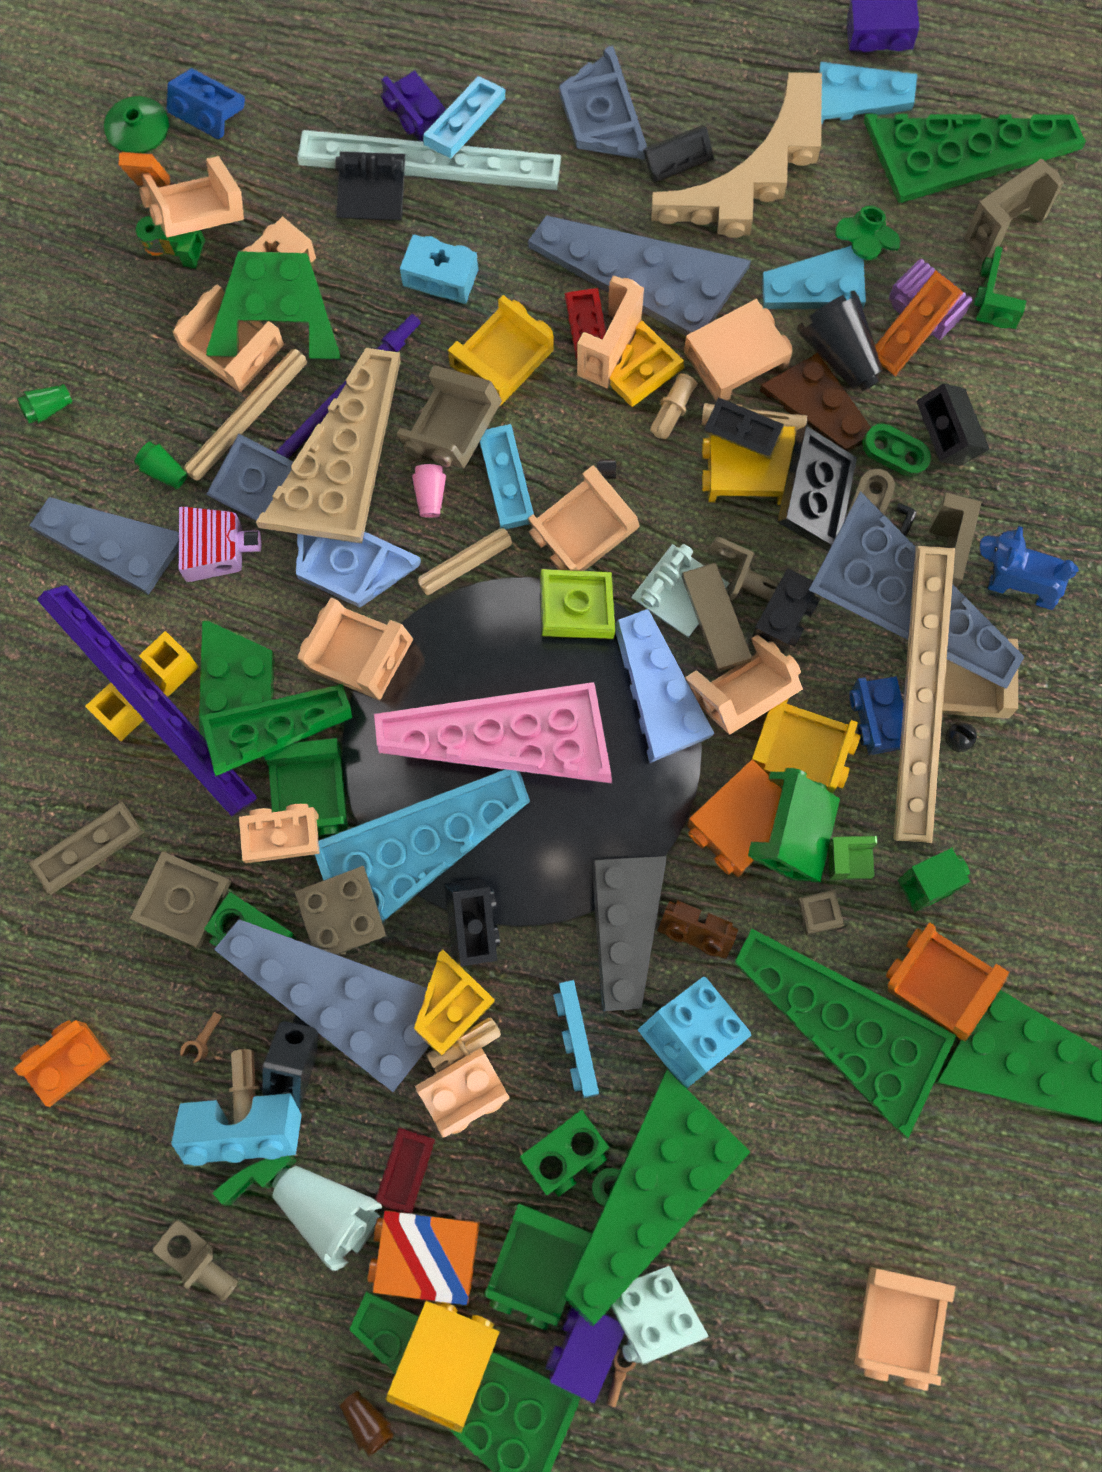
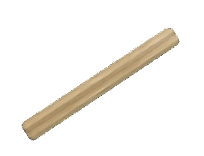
M292 349L184 465L183 469L188 473L189 477L199 481L233 445L237 435H242L307 364V360L300 351Z

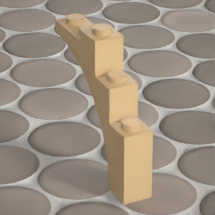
M789 73L784 103L778 120L765 141L753 154L727 174L705 184L679 191L653 192L651 221H659L663 224H673L677 221L693 222L697 225L717 222V235H725L730 238L750 235L753 221V199H760L764 202L784 199L787 185V163H793L798 166H806L810 163L817 164L821 149L822 73Z

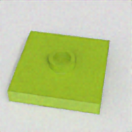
M541 569L542 636L614 638L615 619L612 572Z

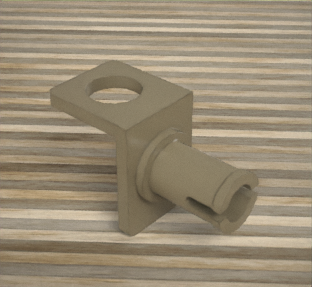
M716 537L709 545L708 552L738 565L728 590L730 601L741 590H744L769 602L775 592L774 588H777L779 581L772 580L751 570L749 565L754 552L721 537ZM721 548L729 549L733 551L735 554L726 552Z
M175 1220L153 1247L155 1255L182 1275V1286L186 1289L197 1280L219 1297L221 1301H224L238 1283L235 1277L233 1278L211 1261L213 1258L212 1245L180 1220ZM177 1235L187 1237L191 1243L189 1252L182 1257L172 1256L167 1248L170 1239Z

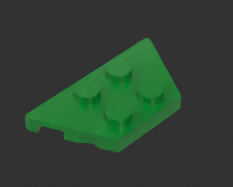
M202 621L198 732L204 738L205 734L200 716L274 699L275 654L273 651L210 621Z

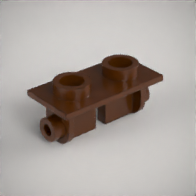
M677 900V903L669 901L658 932L667 935L674 941L685 942L697 947L708 955L727 959L738 932V928L732 926L733 922L708 913L703 924L698 922L702 910L682 903Z

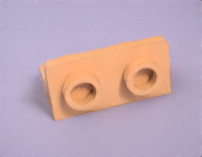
M307 804L289 805L286 807V811L272 812L271 809L266 808L255 809L249 812V816L239 817L242 861L244 863L320 854L316 820L319 819V814L313 807L309 808Z
M482 1047L415 1086L442 1137L463 1131L470 1122L484 1114L497 1111L509 1099L504 1086Z

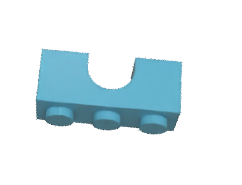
M291 1093L253 1097L252 1107L247 1117L234 1125H228L229 1121L217 1100L180 1103L171 1144L184 1164L194 1166L204 1165L208 1162L228 1161L236 1163L241 1162L243 1159H278L281 1156L296 1155L302 1114Z

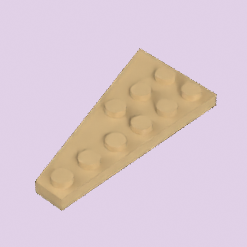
M371 348L364 350L348 375L343 390L337 399L334 398L329 405L328 413L321 424H317L291 465L292 470L282 486H278L272 495L273 500L269 507L257 519L256 524L258 528L362 543L401 360L399 352Z

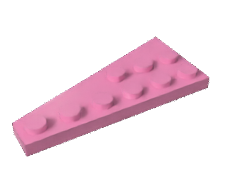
M594 682L374 714L379 753L612 783Z

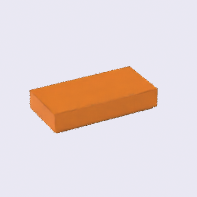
M119 153L118 165L137 186H144L142 178L144 173L151 175L157 187L170 185V175L152 154Z

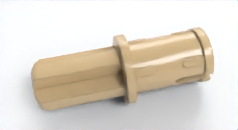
M683 373L678 374L668 396L662 398L660 402L662 407L650 428V431L656 438L667 439L679 417L685 415V405L697 386L696 380L691 376Z
M487 1018L468 1029L442 1057L435 1050L428 1052L426 1055L432 1067L435 1068V1072L438 1073L499 1038L501 1035L500 1029L492 1018Z
M250 1049L235 1050L231 1054L233 1088H229V1092H233V1125L247 1117L252 1107L253 1097H256V1090H260L259 1086H255L254 1052Z

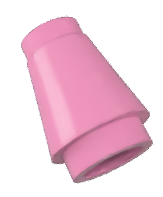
M435 464L418 465L415 467V474L412 475L419 516L425 518L439 517L446 481L443 467Z

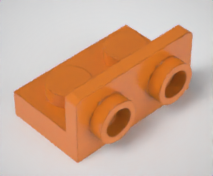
M69 1020L62 1023L52 1031L51 1035L53 1038L42 1046L35 1045L28 1049L20 1057L22 1062L14 1067L17 1075L26 1078L47 1107H51L112 1059L84 1022L77 1020L71 1022Z

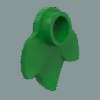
M864 206L854 217L842 218L835 229L836 238L852 242L853 252L863 260L876 259L882 248L898 251L900 247L899 235L896 231L886 226L885 213L875 206Z

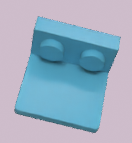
M702 977L637 1029L673 1076L686 1088L691 1086L751 1037L749 1029L706 977Z

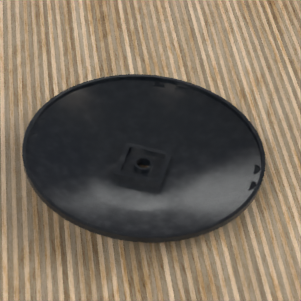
M516 577L483 581L454 590L421 607L400 623L411 635L413 641L381 700L379 701L354 690L349 703L352 718L346 720L344 724L342 767L345 788L352 812L358 825H362L505 770L379 753L374 714L595 683L612 783L520 771L530 802L417 894L447 911L444 883L481 878L490 888H493L495 893L496 910H492L493 922L496 925L510 927L544 926L588 915L595 911L592 861L666 856L679 837L696 796L701 769V742L654 762H649L647 755L649 747L646 735L641 732L639 724L641 716L636 699L633 700L630 690L632 681L629 670L625 668L616 632L613 639L542 636L540 578ZM613 601L615 624L619 619L633 615V613Z

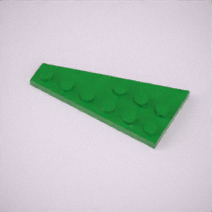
M866 114L864 118L865 127L898 204L1036 163L1041 158L1045 161L1083 149L1086 143L1073 114H1033L1031 118H1012V114H999L998 118H981V114H930L927 118H908V114H895L894 118H878L877 114Z
M751 929L734 964L905 1139H908L956 1035L764 934Z
M1002 990L998 992L967 1041L964 1042L959 1038L935 1081L937 1084L953 1086L974 1093L986 1094L1102 1123V1050Z
M668 1070L664 1072L655 1096L646 1111L641 1127L632 1142L610 1191L609 1198L595 1224V1229L586 1249L583 1251L563 1295L591 1326L598 1322L750 1153Z
M367 1291L349 1330L383 1364H386L396 1374L420 1315ZM492 1351L461 1433L450 1428L448 1429L492 1472H551L581 1397L550 1383L548 1376Z

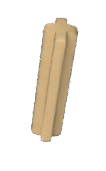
M499 528L418 578L420 588L426 595L432 594L512 545L511 536L505 528Z

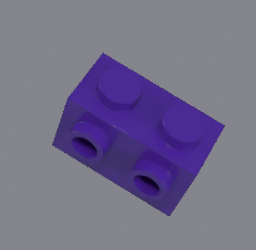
M851 0L847 14L849 51L913 50L919 32L917 0Z
M571 1307L562 1327V1330L567 1332L561 1347L557 1345L553 1347L545 1368L550 1370V1383L595 1404L625 1332L617 1317L605 1313L595 1325L591 1326Z

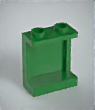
M337 738L292 743L264 755L265 762L269 766L272 812L286 811V807L293 804H307L309 808L313 807L319 814V819H316L318 838L325 839L348 830L342 751Z
M785 768L784 772H770L769 780L782 788L769 843L751 842L748 856L789 880L821 882L840 798L827 791L828 787L807 778V773L800 769Z
M519 1203L484 1293L485 1297L491 1299L489 1306L511 1315L512 1309L527 1314L526 1322L545 1330L548 1329L549 1324L558 1326L566 1303L563 1295L592 1233Z

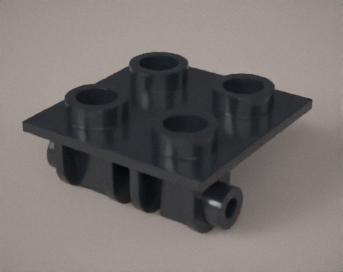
M340 151L339 156H336L335 159L336 170H339L336 218L402 221L405 154Z

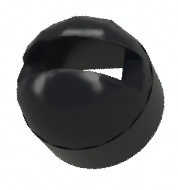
M967 722L953 724L946 733L947 745L956 752L968 751L976 742V729ZM956 728L960 729L966 735L971 737V740L969 741L963 734L959 733L958 731H955Z

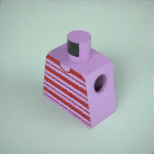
M179 507V571L186 582L239 572L242 569V552L261 551L260 531H242L241 523L235 513Z

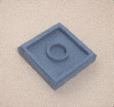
M238 434L206 495L257 521L262 512L265 513L273 500L272 495L278 486H282L291 472L293 461Z

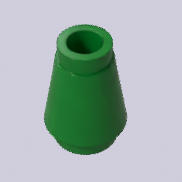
M64 384L23 392L24 396L17 398L20 409L28 424L35 421L39 424L65 408L66 405L72 403L71 396Z
M151 441L147 442L135 457L134 464L139 467V472L168 486H172L176 490L184 484L188 477V473L183 470L160 444L155 445Z

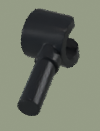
M601 459L597 463V470L605 479H616L615 459Z

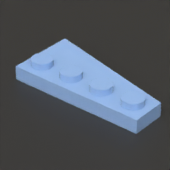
M649 609L619 619L615 624V632L624 666L629 670L632 681L630 690L633 700L636 699L641 716L639 719L641 732L646 735L649 747L647 750L649 762H654L709 739L714 734V731Z

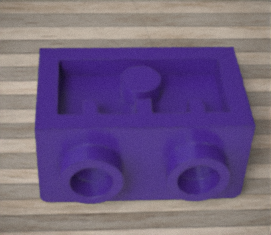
M415 70L394 84L388 76H385L381 79L383 89L381 99L385 107L390 112H396L407 134L413 133L418 141L424 142L423 135L447 109Z

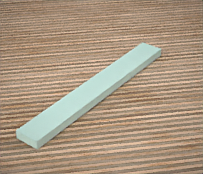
M302 130L297 158L299 165L336 169L335 159L336 156H339L340 151L405 154L404 175L548 190H557L561 165V155L462 146L452 158H449L425 146L424 142L308 130Z

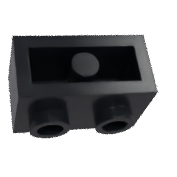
M943 383L916 401L940 462L962 466L990 449L965 388Z
M787 568L759 619L752 637L759 635L768 643L770 641L774 642L782 654L785 653L788 645L795 647L805 629L799 626L804 615L811 618L821 599L815 596L816 593L809 590L813 580Z
M481 878L444 883L452 957L460 967L497 961L496 947L500 945L498 927L493 922L492 910H496V898L493 888H490Z

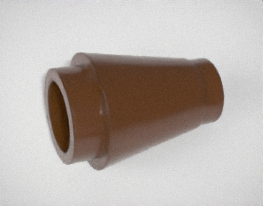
M359 1391L351 1394L339 1405L359 1451L364 1450L368 1457L379 1451L394 1437L390 1429L392 1424Z

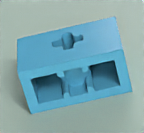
M413 234L400 266L402 284L404 287L466 304L478 273L477 252H473L462 245L452 246L442 243L431 236L421 237Z

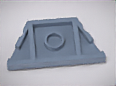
M609 46L604 50L603 57L594 64L587 63L576 76L568 78L559 85L560 99L577 149L645 159L643 148H646L647 145L614 47Z

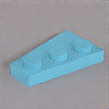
M821 62L819 73H822L821 124L826 119L840 118V121L851 120L853 115L871 113L883 115L909 111L913 108L918 74Z
M848 246L766 271L762 277L763 309H820L841 295H844L846 300H849L850 291L853 290L857 292L864 308L866 303L864 260L855 255L852 246Z

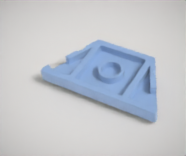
M365 531L362 543L297 534L298 557L296 559V575L298 579L359 608L415 570L421 563L420 557Z

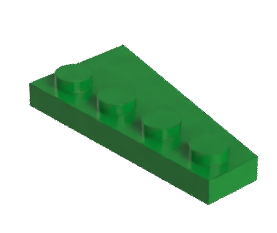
M343 684L202 715L200 718L214 774L217 776L352 718V713Z

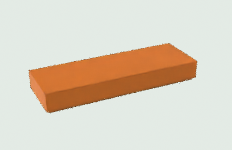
M935 270L875 345L881 365L896 376L964 292Z

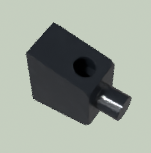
M295 1015L292 1023L287 1021L279 1023L263 1064V1096L291 1093L298 1109L301 1111L316 1061L318 1030L310 1027L297 1015Z

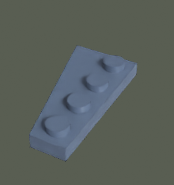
M51 497L47 499L30 523V527L37 533L147 595L150 594L179 551V532Z

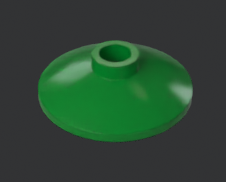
M132 96L120 100L111 107L104 120V132L107 140L120 152H150L164 141L169 130V119L165 109L154 99L144 96Z

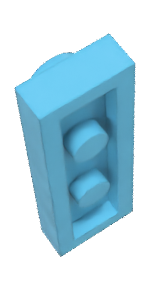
M478 76L423 135L424 145L452 158L505 100V89Z
M509 424L486 429L479 443L500 528L510 529L530 524L528 518L534 513L512 426Z
M574 980L559 983L560 993L553 995L558 1017L565 1015L568 1030L562 1031L566 1054L574 1052L577 1068L570 1069L574 1091L582 1090L584 1099L598 1096V1086Z

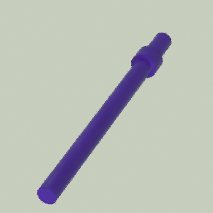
M411 314L395 331L390 330L381 339L382 344L377 349L398 352L405 345L404 340L421 324L420 320L414 314ZM346 380L275 451L276 453L288 459L310 437L317 424H321L333 399H337L343 390Z

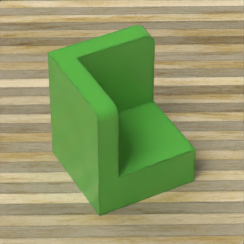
M877 836L832 837L828 849L830 880L872 879L875 876L873 848L877 845Z

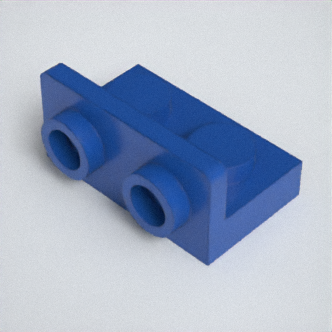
M192 68L168 82L167 112L216 139L224 136L225 120L244 108L245 96Z
M897 676L873 681H866L865 677L858 678L852 687L853 690L849 692L852 710L854 712L858 711L861 724H858L857 730L858 734L861 735L859 740L861 745H866L868 755L900 750L903 700Z

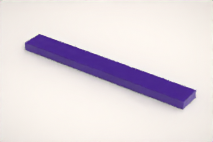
M67 585L43 591L37 601L232 817L249 807L257 799L256 795L232 769L215 776L205 738Z

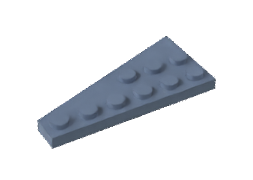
M546 216L528 240L530 249L608 293L612 276L622 279L629 278L644 288L642 312L684 336L713 322L749 269L751 260L550 216Z
M860 491L809 590L908 640L915 546ZM952 584L947 660L1007 689L1024 656Z
M242 920L236 922L214 949L310 1027L318 1030L320 1035L392 1092L395 1091L430 1046L414 1031V1026L425 998L426 987Z

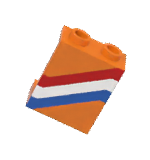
M392 1210L384 1211V1218H377L374 1231V1242H380L378 1259L371 1258L368 1272V1282L374 1283L373 1293L468 1305L480 1222L407 1214Z

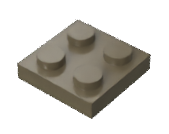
M162 851L130 919L200 949L208 933L204 928L221 905L231 881L228 878Z

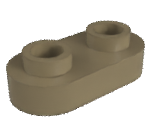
M871 469L864 473L850 509L861 491L885 515L895 489L893 477L882 469ZM877 487L881 493L874 494L869 488Z

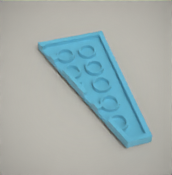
M505 769L318 841L320 854H315L323 880L364 866L382 922H384L527 805L530 799L520 771Z

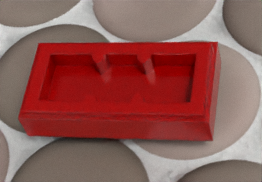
M598 288L565 293V303L576 359L578 341L583 332L602 340L606 334Z

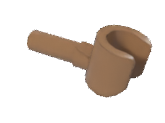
M214 1012L196 1040L187 1041L182 1045L180 1055L182 1057L186 1056L191 1046L195 1045L198 1048V1056L194 1059L193 1063L204 1060L208 1054L206 1043L222 1016Z
M621 1348L617 1350L612 1361L615 1368L614 1379L606 1402L607 1405L616 1407L626 1373L630 1372L636 1365L634 1361H631L630 1366L627 1368H623L618 1364L617 1358Z

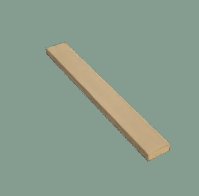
M915 546L893 836L895 841L932 843L955 548Z

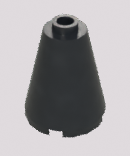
M850 291L849 300H846L845 296L841 295L809 316L812 323L806 328L802 322L796 328L800 336L853 390L860 387L864 392L881 381L878 375L883 372L856 291Z

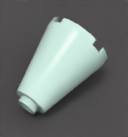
M298 1166L283 1169L276 1176L272 1184L274 1188L273 1199L323 1263L331 1270L336 1271L348 1263L343 1257L351 1249L356 1253L362 1249L375 1229L377 1218H380L375 1209H382V1205L375 1199Z

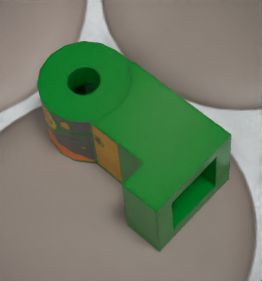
M151 216L143 217L138 221L135 231L144 250L152 256L163 254L178 256L183 266L196 269L205 243L201 230L166 237L160 225H154Z

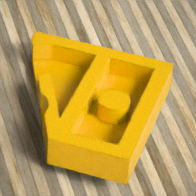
M640 321L636 326V334L631 344L626 345L622 353L621 362L615 366L609 378L610 386L633 407L683 370L684 360L643 321Z
M442 949L438 954L414 1031L442 1057L495 1002V999Z

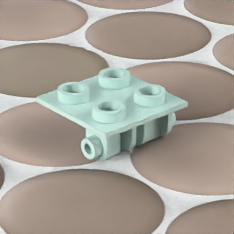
M672 544L631 599L644 608L649 609L654 615L689 638L699 623L682 580V573L704 565L691 557L693 550L689 546L682 544L679 548ZM722 578L725 588H727L729 583Z
M670 1266L637 1278L611 1306L628 1338L627 1345L623 1346V1355L628 1362H641L644 1365L708 1337Z

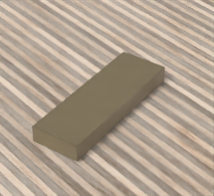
M716 562L683 572L682 580L716 671L720 672L751 662L752 656Z
M120 802L28 864L46 892L52 895L144 832L126 804Z

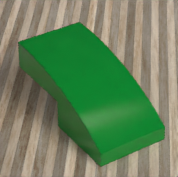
M292 1155L281 1156L278 1159L261 1160L232 1176L212 1194L222 1205L231 1206L255 1181L262 1188L270 1189L276 1176L283 1169H290L297 1160Z

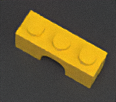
M166 631L139 655L142 659L140 667L167 697L199 668L191 655ZM111 682L85 706L120 742L144 720Z

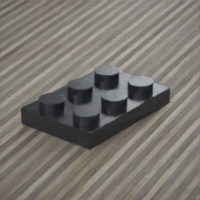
M807 426L798 429L777 522L829 552L845 520L857 457Z

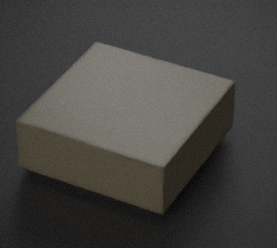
M835 890L803 896L797 899L806 935L838 929L844 926Z

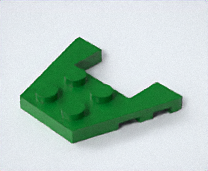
M238 251L206 350V356L236 357L239 353V321L309 323V359L341 360V354L309 255L307 253Z

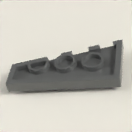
M667 856L592 861L602 1011L642 1008Z

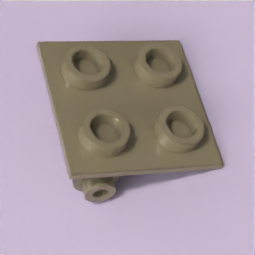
M364 866L295 891L311 946L343 957L346 955V951L387 936Z

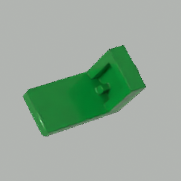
M996 246L991 257L985 256L980 270V277H984L985 280L983 286H978L973 306L978 307L976 320L990 323L997 328L1016 329L1024 314L1027 300L993 293L1003 247Z

